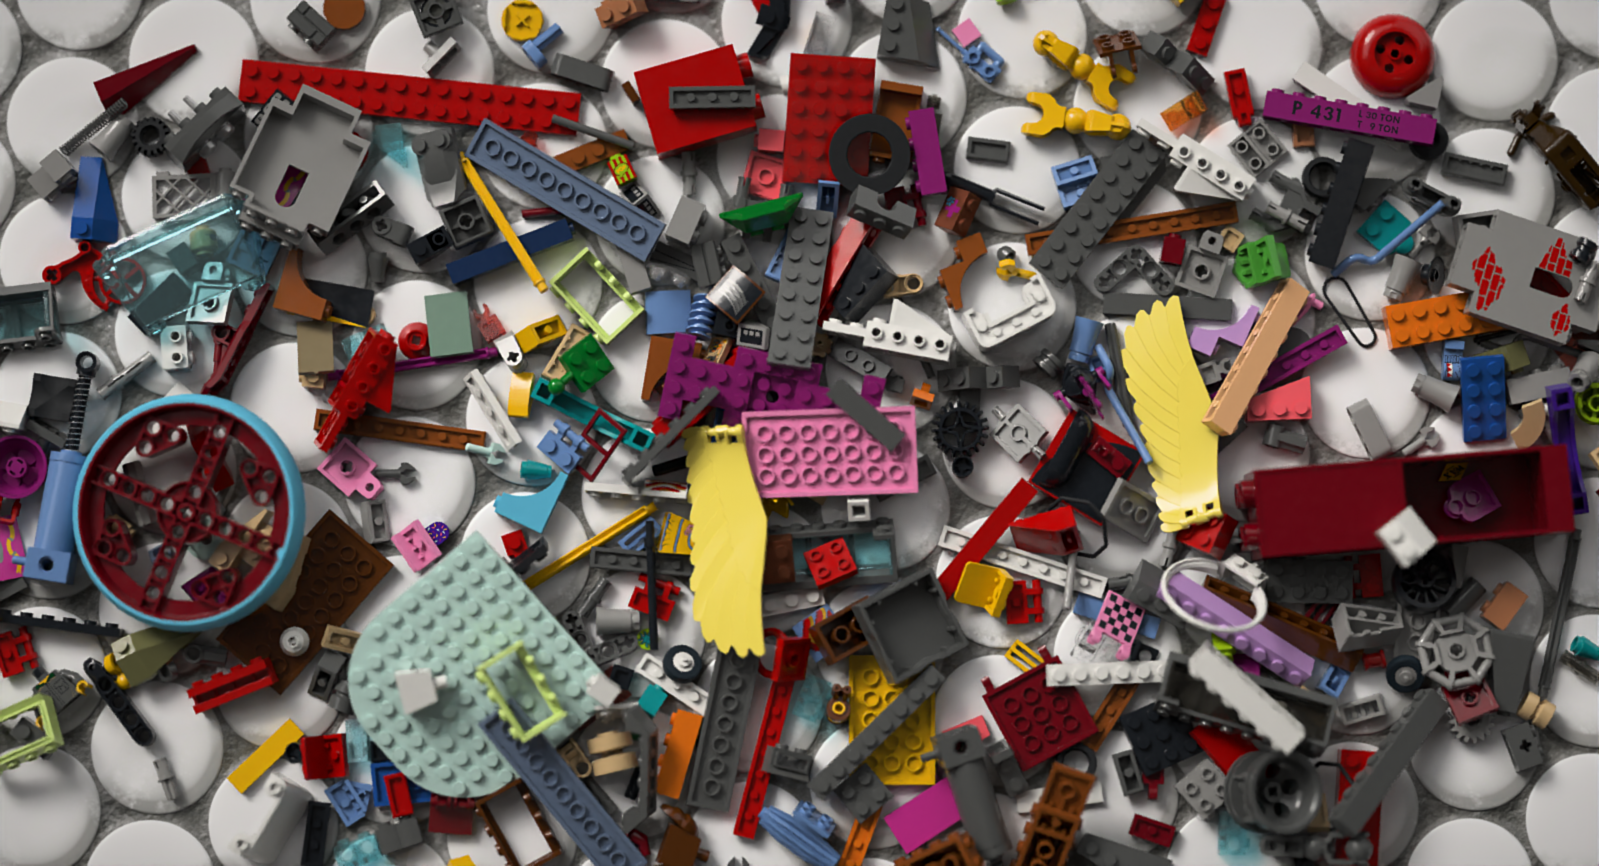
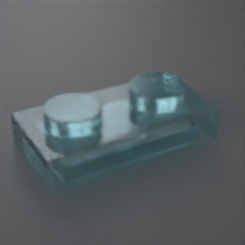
M358 719L345 720L348 763L371 761L370 736L363 729Z

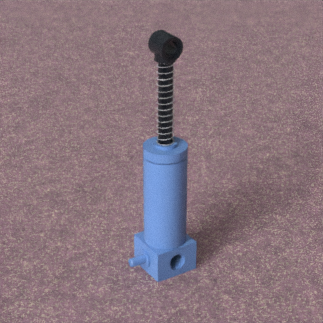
M89 351L79 353L75 360L77 366L76 374L79 375V378H77L78 383H76L77 389H75L76 394H74L75 400H73L74 405L72 406L73 411H71L72 416L70 417L71 422H69L70 427L68 428L69 433H67L66 449H61V452L51 451L34 547L28 546L26 557L15 555L12 557L13 564L24 566V577L69 585L74 583L78 555L74 554L76 541L73 528V501L78 477L87 458L79 452V446H81L80 440H82V429H84L83 423H85V412H87L86 407H88L87 401H89L88 396H90L89 390H91L90 385H92L91 379L95 377L96 372L100 368L99 358ZM91 357L93 360L92 366L84 368V360ZM53 561L54 566L49 571L48 564Z

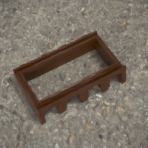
M521 777L476 800L474 811L479 819H484L486 826H484L485 831L490 838L494 837L497 843L495 848L500 857L504 855L507 861L505 866L521 865L486 801L513 786H516L551 849V852L525 866H540L562 854L563 849L530 789Z

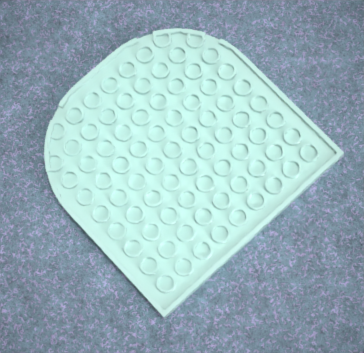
M476 530L367 625L352 653L348 672V688L353 710L361 726L406 777L419 786L437 794L451 797H477L490 794L520 778V775L478 726L480 721L499 706L496 702L493 704L486 694L489 691L485 683L481 685L475 676L477 673L475 667L513 645L518 640L523 641V646L534 659V664L539 672L545 677L551 692L556 695L562 710L567 713V716L541 731L554 748L595 714V706L603 705L587 694L586 683L592 675L596 676L598 672L603 675L605 674L481 533ZM515 651L486 668L487 673L505 702L513 697L535 725L553 715ZM431 668L433 678L446 675L448 688L437 690L438 701L405 715L395 679V671Z

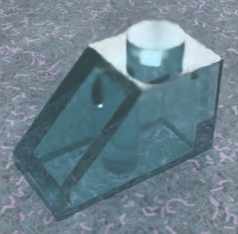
M401 122L375 126L376 132H372L374 145L377 144L383 153L403 168H407L406 148Z

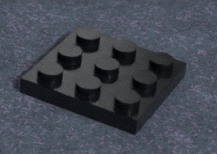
M1178 692L1167 696V698L1180 701L1178 707L1185 709ZM1155 702L1118 718L1144 777L1204 751L1189 734L1194 729L1192 723L1182 722L1178 720V717L1172 715L1165 717L1157 714V711L1153 710Z

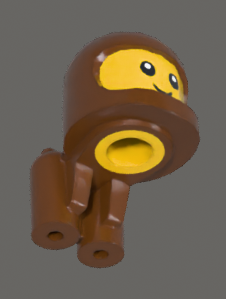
M834 684L832 687L831 695L833 698L828 702L825 712L828 721L832 724L841 725L850 716L851 707L847 699L851 697L852 688L848 685L841 688L840 684Z

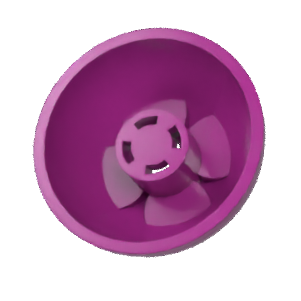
M5 436L0 439V496L10 499L30 496L41 487L46 478L48 469L46 455L34 440L26 436Z

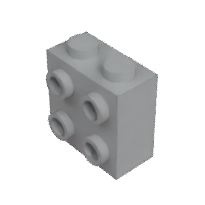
M1205 758L1173 786L1203 820L1206 817L1210 820L1219 812L1217 808L1222 803L1225 805L1223 796L1225 778L1208 758Z

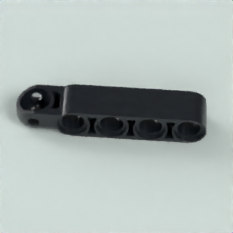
M91 657L85 660L83 663L85 673L133 740L140 746L152 745L156 740L155 730L126 691L117 684L116 678L105 670L101 662ZM105 679L111 681V688L108 691L102 688V682ZM118 696L124 699V705L121 708L115 706L114 701ZM131 713L137 716V722L134 725H130L127 721L128 715ZM144 730L150 734V739L146 743L140 739V734Z

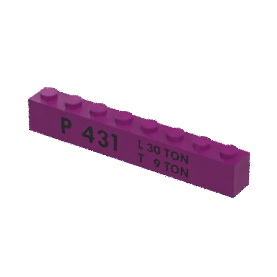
M1272 88V91H1267L1262 115V119L1430 148L1433 145L1437 119H1433V115L1422 113L1420 116L1411 115L1412 112L1407 110H1399L1398 113L1392 112L1390 108L1378 106L1377 109L1369 108V105L1365 103L1350 105L1348 101L1342 99H1335V102L1327 101V98L1323 96L1309 98L1305 97L1306 94L1300 92H1293V95L1285 94L1284 90Z

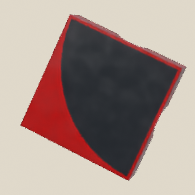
M1073 409L1066 416L1046 450V457L1039 461L1027 482L1051 499L1057 500L1061 496L1089 500L1101 511L1117 478L1087 453H1084L1071 479L1064 486L1046 488L1039 484L1077 414V411ZM1093 421L1094 435L1088 448L1100 436L1133 463L1120 477L1129 482L1142 460L1140 453L1134 445ZM1061 501L1066 506L1071 505L1074 513L1099 528L1102 527V519L1089 505Z

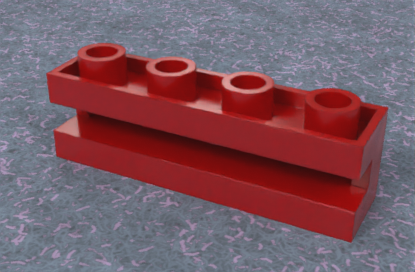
M262 656L249 660L250 665L243 667L242 663L231 667V672L225 675L223 671L211 675L212 680L204 682L201 679L191 683L192 688L186 690L188 697L194 700L195 706H193L195 714L278 682L279 679L270 657L262 659Z

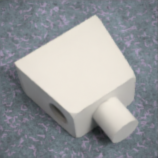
M431 668L395 671V679L405 715L438 701L437 690L448 688L446 675L433 678Z

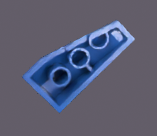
M81 156L70 238L74 241L117 244L119 221L103 158Z

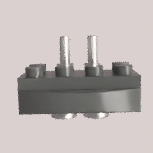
M218 87L210 93L209 97L211 100L206 105L203 102L198 105L192 98L186 95L183 101L196 113L191 120L188 117L182 119L173 110L168 113V116L181 130L176 135L170 132L163 141L166 143L164 148L167 156L185 173L202 157L204 159L209 157L217 148L216 143L219 140L221 142L226 140L235 129L233 126L246 115L244 104L227 87H224L222 90Z

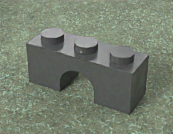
M858 185L850 196L846 216L904 240L913 229L917 209L897 201L891 210H886L877 201L878 192Z

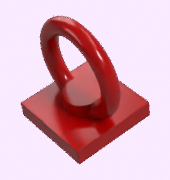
M773 627L763 629L764 639L768 636H774L777 638L773 670L765 668L760 659L757 672L775 682L805 680L812 638L806 636L787 637L783 631Z

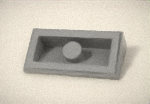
M385 499L361 502L360 512L364 539L369 544L391 542Z

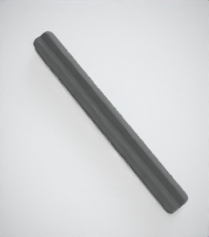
M1107 323L1104 327L1110 360L1114 368L1117 397L1134 426L1116 324Z

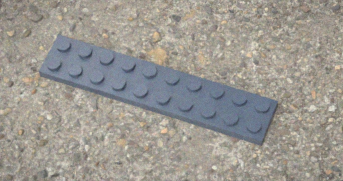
M487 118L483 119L464 156L644 262L648 260L667 225Z
M513 697L506 701L524 733L536 726ZM499 707L478 723V726L594 866H644L648 863V860L542 732L524 743L520 742L519 739L515 741L509 731L512 728L509 722H504L498 714Z

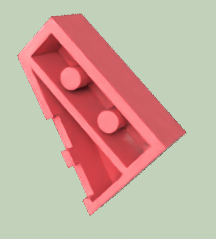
M1310 376L1251 398L1247 405L1248 410L1244 414L1245 423L1307 421L1312 419Z

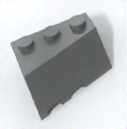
M886 0L877 52L878 59L939 69L929 2L924 0Z

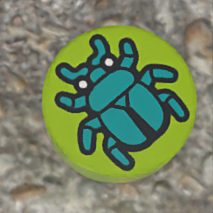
M649 628L641 630L637 635L638 645L645 650H650Z

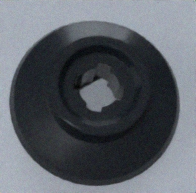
M1439 256L1433 258L1430 264H1424L1420 274L1421 283L1427 285L1432 294H1438L1442 289L1445 277L1444 262Z

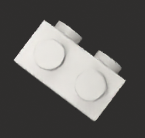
M187 325L160 327L163 370L192 369L191 364L195 363L194 352L190 351V343L193 342L192 330H189Z

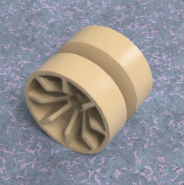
M618 730L598 734V738L586 740L590 755L602 754V758L591 763L594 776L638 766L636 752L623 753L622 750L633 745L631 732H618Z

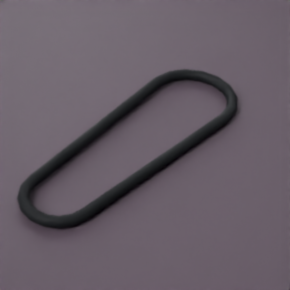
M1339 276L1328 278L1322 287L1325 299L1356 342L1362 347H1371L1377 340L1376 332L1348 282ZM1339 279L1346 285L1373 333L1374 339L1370 344L1360 342L1327 296L1326 285L1329 281Z

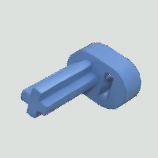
M555 23L535 40H528L521 46V49L530 61L540 69L548 63L541 50L564 32Z

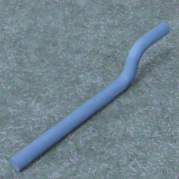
M1439 200L1376 255L1368 257L1363 254H1352L1331 270V274L1336 278L1355 262H1361L1365 265L1379 263L1442 210L1445 204Z
M1098 344L1094 349L1105 367V378L1112 386L1114 377L1113 364L1102 344ZM1104 386L1108 399L1145 464H1151L1153 459L1113 388L1108 390Z

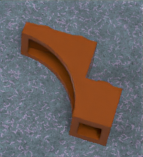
M980 232L955 242L956 247L953 248L957 260L961 259L962 262L940 270V276L937 277L941 289H946L948 296H945L948 308L953 307L954 312L963 309L960 289L965 272L973 262L988 252Z

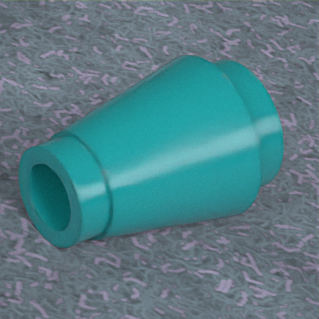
M528 459L527 461H521L520 478H525V481L551 478V465Z
M1577 635L1571 643L1570 651L1574 652L1576 656L1599 661V646L1585 636L1580 637Z

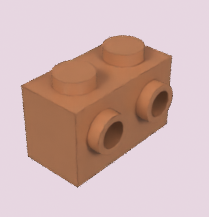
M604 0L601 2L602 6L595 9L602 29H614L649 12L644 0Z
M1508 581L1503 582V584L1499 582L1492 591L1495 595L1490 601L1486 600L1480 608L1482 613L1479 617L1500 630H1505L1529 597Z

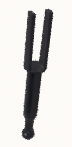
M944 172L947 186L970 191L980 199L987 201L992 208L1034 225H1039V221L993 202L996 194L999 193L1042 211L1045 210L1044 206L1002 189L995 188L992 190L950 172Z

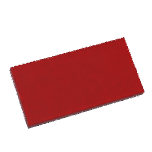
M1220 705L1208 715L1235 723ZM1198 724L1189 733L1225 775L1239 757L1248 752L1259 751L1251 741L1241 738V735L1232 733V735L1220 732V729L1214 727L1207 729ZM1271 764L1267 766L1265 771L1267 778L1273 774Z

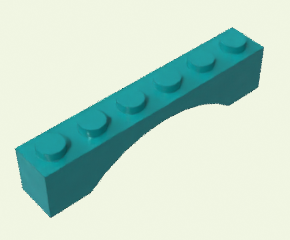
M540 377L530 396L531 398L580 423L587 425L599 407L566 390L560 395L551 394L548 390L549 381ZM605 411L628 430L621 443L639 452H642L645 448L650 450L652 442L656 438L654 433ZM601 415L592 427L615 440L621 433Z

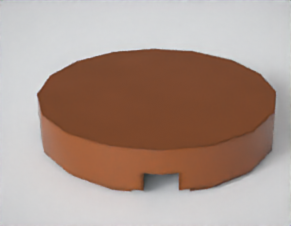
M325 0L323 4V14L326 20L337 29L351 30L357 27L365 16L366 7L364 0Z

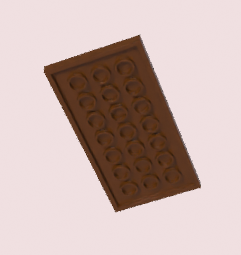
M330 509L306 535L311 538L310 545L303 560L302 571L296 583L295 594L283 612L277 611L268 604L263 603L250 614L228 624L216 638L219 643L246 666L250 665L249 660L262 656V659L270 657L279 681L269 686L279 695H282L321 651L323 648L321 642L327 624L341 628L395 566ZM290 627L303 629L309 637L307 650L299 656H289L280 647V637Z

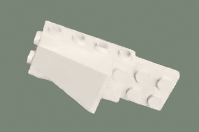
M1143 118L1137 124L1138 133L1147 139L1150 136L1157 140L1156 145L1166 151L1168 148L1172 149L1168 156L1171 159L1169 163L1179 169L1182 166L1186 168L1172 189L1173 191L1239 202L1243 199L1248 200L1254 191V188L1251 186L1256 178L1187 135L1182 134L1179 140Z
M898 299L893 301L889 324L886 323V320L880 318H873V321L868 320L866 328L863 327V324L851 322L850 325H845L841 320L832 318L829 319V322H823L822 330L824 334L863 341L865 351L949 366L950 358L955 357L957 345L953 340V336Z

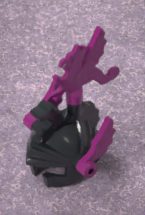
M1067 363L1063 373L1062 389L1054 392L1053 396L1057 402L1061 400L1070 413L1073 411V408L1064 398L1066 396L1092 415L1098 413L1103 420L1104 416L1100 411L1102 404L1096 398V379L1100 378L1108 390H1111L1112 386L1103 376L1106 373L1102 366L1090 371L1080 365Z

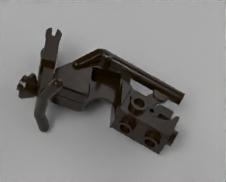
M1539 100L1534 102L1533 109L1529 114L1526 109H1518L1510 116L1512 118L1510 124L1514 125L1518 131L1507 150V155L1513 157L1524 138L1539 156L1546 157L1545 165L1551 164L1558 173L1555 175L1554 180L1561 181L1560 186L1565 192H1570L1583 209L1592 210L1599 206V164L1580 143L1577 136L1570 130L1546 124L1545 122L1555 119L1556 115L1554 112L1543 114L1546 108L1540 104Z

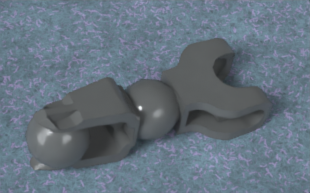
M1366 831L1359 832L1356 836L1344 837L1340 832H1330L1327 837H1323L1320 834H1310L1307 837L1265 836L1259 843L1260 851L1267 856L1306 857L1311 861H1320L1325 858L1330 865L1370 866L1367 860H1369L1373 851L1372 844L1367 839L1370 833ZM1335 838H1350L1345 846L1346 855L1350 860L1334 858L1333 851L1335 846L1333 842ZM1272 841L1276 843L1275 850L1271 849L1270 845Z

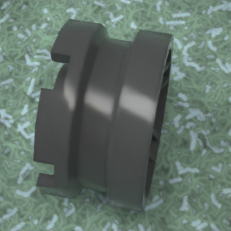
M1046 348L1041 351L1039 357L1036 356L1032 360L1046 376H1051L1053 381L1058 377L1057 374L1065 369L1063 363Z

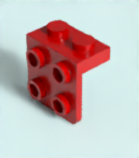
M346 733L301 738L302 772L305 780L350 776Z

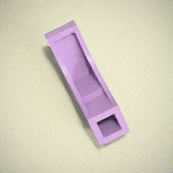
M1251 305L1241 320L1224 329L1207 330L1195 326L1188 339L1191 350L1209 358L1211 354H1216L1220 343L1217 342L1218 339L1241 349L1250 335L1249 331L1252 325L1255 326L1260 317V314H1258L1259 307Z

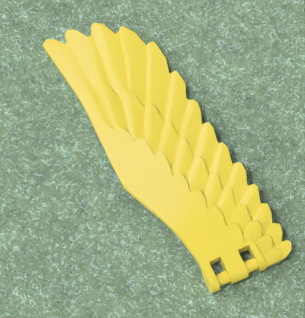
M1173 295L1169 298L1166 306L1163 305V302L1156 300L1153 303L1150 315L1144 310H1140L1136 314L1134 327L1128 325L1124 333L1126 348L1121 349L1123 367L1130 377L1126 379L1127 389L1136 400L1133 409L1136 416L1143 423L1140 425V431L1146 440L1145 447L1153 459V462L1147 465L1149 473L1156 480L1152 483V487L1158 494L1156 502L1162 511L1158 516L1164 522L1161 525V529L1166 533L1188 529L1190 525L1195 523L1200 525L1209 522L1210 518L1224 517L1218 486L1219 435L1201 422L1212 400L1196 365L1188 341L1179 296ZM1214 504V508L1208 510L1207 505ZM1193 511V515L1188 517L1187 512Z

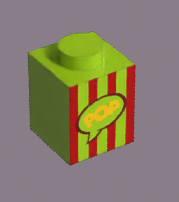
M618 153L609 158L610 161L607 162V165L618 189L638 180L626 154L621 155V153Z

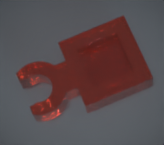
M484 303L482 304L485 310L484 313L478 314L473 309V314L477 320L481 321L477 326L489 344L494 339L504 335L506 331L496 314L489 316L490 310Z

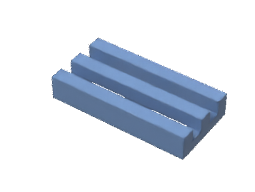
M650 516L618 543L623 549L630 550L646 537V531L628 546L624 543L646 526L645 521H654V529L658 530L654 534L655 538H658L660 535V525ZM644 543L636 550L642 551L644 548H646L644 547Z

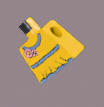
M665 512L655 552L691 555L695 542L691 540L694 524L671 512Z

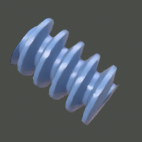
M698 293L693 296L694 302L691 304L692 310L689 313L691 318L688 319L687 323L689 326L686 327V333L697 336L696 340L711 341V337L706 335V333H713V329L708 327V325L715 324V321L710 319V317H716L717 314L712 309H718L705 298L706 293Z

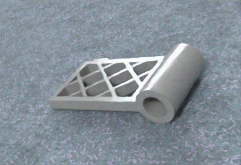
M219 168V172L170 175L169 171L156 172V176H152L153 219L236 216L237 199L231 196L232 193L228 192L236 172H232V168ZM210 178V187L206 192H203L197 185L202 179ZM181 180H188L192 184L185 193L176 187ZM158 181H167L171 187L162 194L158 191ZM194 188L203 194L195 204L187 197ZM173 189L182 195L174 205L166 198ZM207 198L211 202V211L203 212L198 205ZM184 199L192 205L187 213H182L177 208ZM165 200L171 208L166 214H158V206Z

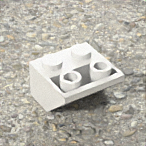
M0 400V427L3 428V431L20 435L21 431L27 432L25 426L30 419V416L26 415L28 405Z

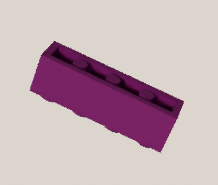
M934 107L908 111L909 117L905 118L907 130L912 132V138L908 140L910 151H915L916 159H912L913 171L918 172L919 180H915L917 193H921L922 198L948 194Z

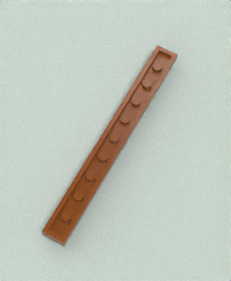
M1236 201L1119 219L1114 222L1097 245L1239 223ZM1054 230L1025 234L1028 256H1034Z

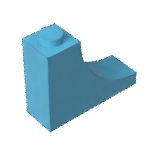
M560 472L556 480L549 487L533 495L515 496L503 492L502 496H497L493 507L496 508L494 512L543 534L570 476Z

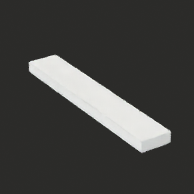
M1307 62L1303 63L1292 79L1315 96L1326 97L1327 101L1335 102V99H1342L1348 101L1350 105L1365 103ZM1379 139L1397 152L1404 144Z

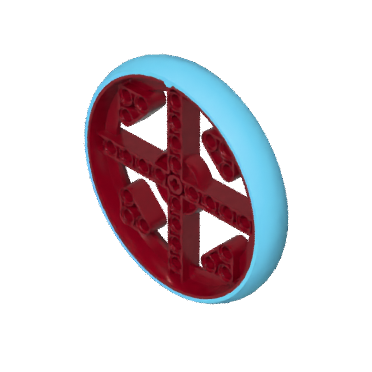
M180 394L156 399L136 407L113 423L102 434L87 456L78 477L73 501V528L77 549L86 571L100 592L117 608L134 619L156 628L177 632H198L222 627L245 617L265 603L277 591L294 565L302 543L306 519V503L301 476L294 458L279 435L264 420L245 407L223 398L202 394ZM158 423L159 431L154 434L152 430L153 425ZM199 425L210 427L188 481L178 482L166 491H163L116 471L119 464L134 447L139 456L151 459L183 446L187 442L188 435L183 428L178 426ZM224 427L226 434L223 438H220L218 432L220 428ZM177 431L179 433V438L177 441L173 442L172 434L173 432ZM233 438H236L245 445L257 459H246L240 465V472L252 502L261 507H270L274 504V519L270 536L221 515L220 503L212 488ZM147 443H150L151 451L146 454L144 447ZM213 447H216L217 455L212 458L210 451ZM254 463L256 471L251 475L249 473V466ZM207 467L209 475L203 478L202 470ZM273 471L276 478L270 483L268 475ZM111 475H114L116 480L111 486L108 480ZM130 483H133L135 489L133 493L130 494L128 492V486ZM199 487L201 494L198 498H195L194 490ZM108 490L157 510L159 526L166 536L144 588L135 582L121 567H129L136 564L138 553L126 523L121 519L115 518L105 520V502ZM150 491L154 493V498L151 502L147 500V494ZM265 491L267 493V500L262 503L260 495ZM169 499H172L173 507L172 509L168 510L166 508V502ZM187 509L192 512L191 516L186 513ZM210 515L212 523L207 527L204 521ZM117 523L118 531L113 534L111 526ZM229 523L231 526V532L228 535H226L224 533V527L226 524ZM180 527L184 529L182 538L177 536V531ZM246 532H249L251 535L248 543H245L243 540V535ZM212 534L262 555L259 562L244 579L238 569L227 567L195 580L191 584L190 592L193 597L199 600L181 601L167 598L188 546L201 543ZM268 540L270 548L264 551L262 545L264 541ZM105 543H108L110 550L105 554L103 546ZM174 547L176 555L171 559L169 550ZM125 551L129 553V559L126 562L122 559V554ZM165 567L168 574L163 579L160 572ZM232 572L234 580L228 583L227 575ZM205 584L206 592L205 594L201 595L199 593V587L200 585ZM157 587L159 596L155 599L152 596V591ZM221 592H224L226 599L221 604L218 596Z

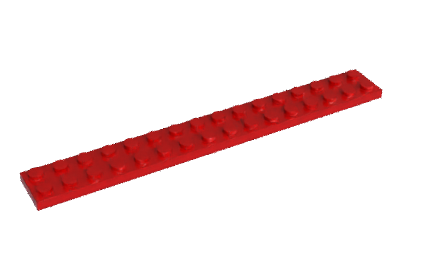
M242 59L238 99L242 103L264 105L277 88L295 101L302 85L305 84L361 110V115L480 127L483 119L487 118L507 130L577 137L578 131L554 124L551 120L555 114L579 122L581 93Z

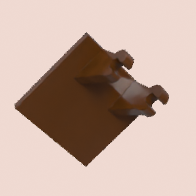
M1122 30L1115 35L1104 34L1098 36L1097 39H1092L1099 57H1107L1113 79L1117 78L1112 54L1127 50L1133 74H1138L1134 51L1142 49V46L1134 31Z

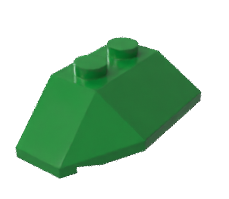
M803 193L720 213L719 216L720 219L746 234L751 233V237L764 234L763 229L771 227L772 231L783 229L784 224L788 223L803 198Z

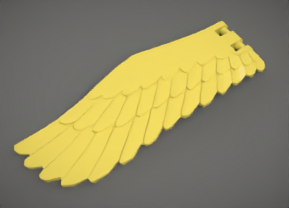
M743 424L736 425V427H730L729 425H716L715 428H710L709 426L688 427L682 431V437L686 438L683 449L688 452L686 467L689 468L686 481L691 484L687 498L688 503L693 504L689 517L690 522L694 524L691 540L695 542L690 557L691 564L695 566L690 578V590L695 592L693 620L696 622L700 621L703 637L707 643L715 640L719 651L725 654L729 653L731 646H733L737 654L745 658L750 648L755 655L761 657L765 654L761 604L768 519L749 463L745 428ZM711 436H715L717 443H711ZM731 436H736L738 442L732 443Z

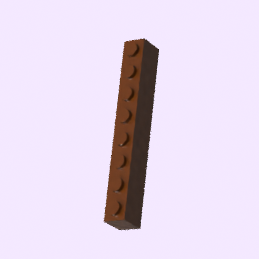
M1208 574L1206 575L1201 585L1203 588L1251 619H1255L1257 609L1254 602L1250 600L1252 593ZM1267 600L1266 614L1259 623L1260 625L1300 651L1343 670L1354 672L1364 649L1339 652L1332 627Z

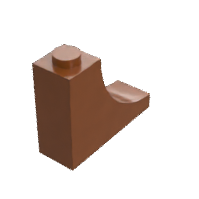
M297 248L296 251L292 249L289 251L273 308L326 323L327 318L329 319L332 314V303L317 296L311 290L305 280L302 269L304 251L300 248Z
M651 335L641 395L642 401L650 402L655 387L666 376L674 339ZM702 343L695 344L693 357L705 358L706 349H702Z

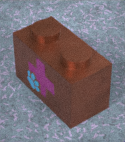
M951 186L934 225L946 233L965 238L982 199L970 191Z

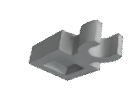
M1229 358L1220 360L1217 365L1215 360L1197 366L1205 386L1222 380L1220 373L1228 375L1230 369L1226 370L1224 363L1230 361Z

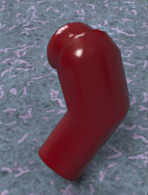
M633 829L626 834L633 843L639 846V851L643 856L651 855L646 834L637 829Z

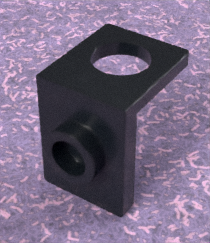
M1136 640L1131 646L1130 656L1127 660L1141 661L1139 659L1140 652L1148 650L1152 655L1150 661H1155L1159 650L1143 644L1140 640Z

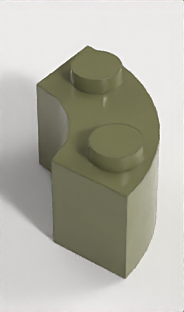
M1523 340L1470 356L1503 354L1505 373L1511 371L1512 375L1524 371L1523 367L1531 364Z

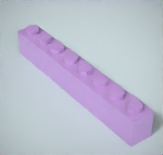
M1180 572L1176 573L1169 581L1168 594L1171 595L1176 605L1186 614L1201 622L1218 627L1231 628L1245 626L1253 621V619ZM1160 583L1156 596L1166 602ZM1260 624L1242 632L1225 633L1211 631L1296 687H1301L1311 676L1315 660Z

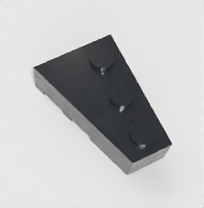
M862 244L832 305L845 319L858 323L899 277L875 250Z

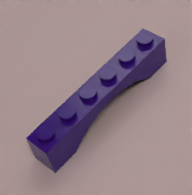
M1567 383L1545 386L1553 445L1567 444L1573 514L1589 513L1587 492L1576 446L1575 404L1572 386Z

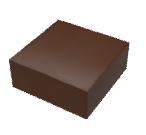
M629 80L621 85L633 106L641 102Z

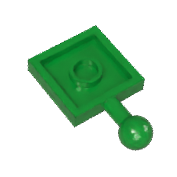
M591 333L558 357L567 373L560 379L554 378L550 380L548 390L553 395H560L564 392L565 385L573 380L579 391L583 393L615 369Z

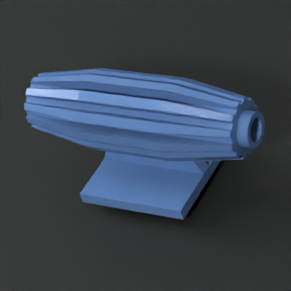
M801 799L792 813L794 816L772 805L769 808L765 806L757 816L760 818L758 823L778 843L806 863L813 866H834L841 857L823 838L828 839L836 826L833 823L834 820L829 815H822L818 812L811 802H804Z

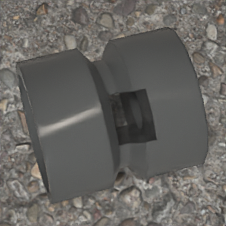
M339 677L334 687L336 694L331 695L327 706L353 716L354 710L350 700L348 680Z

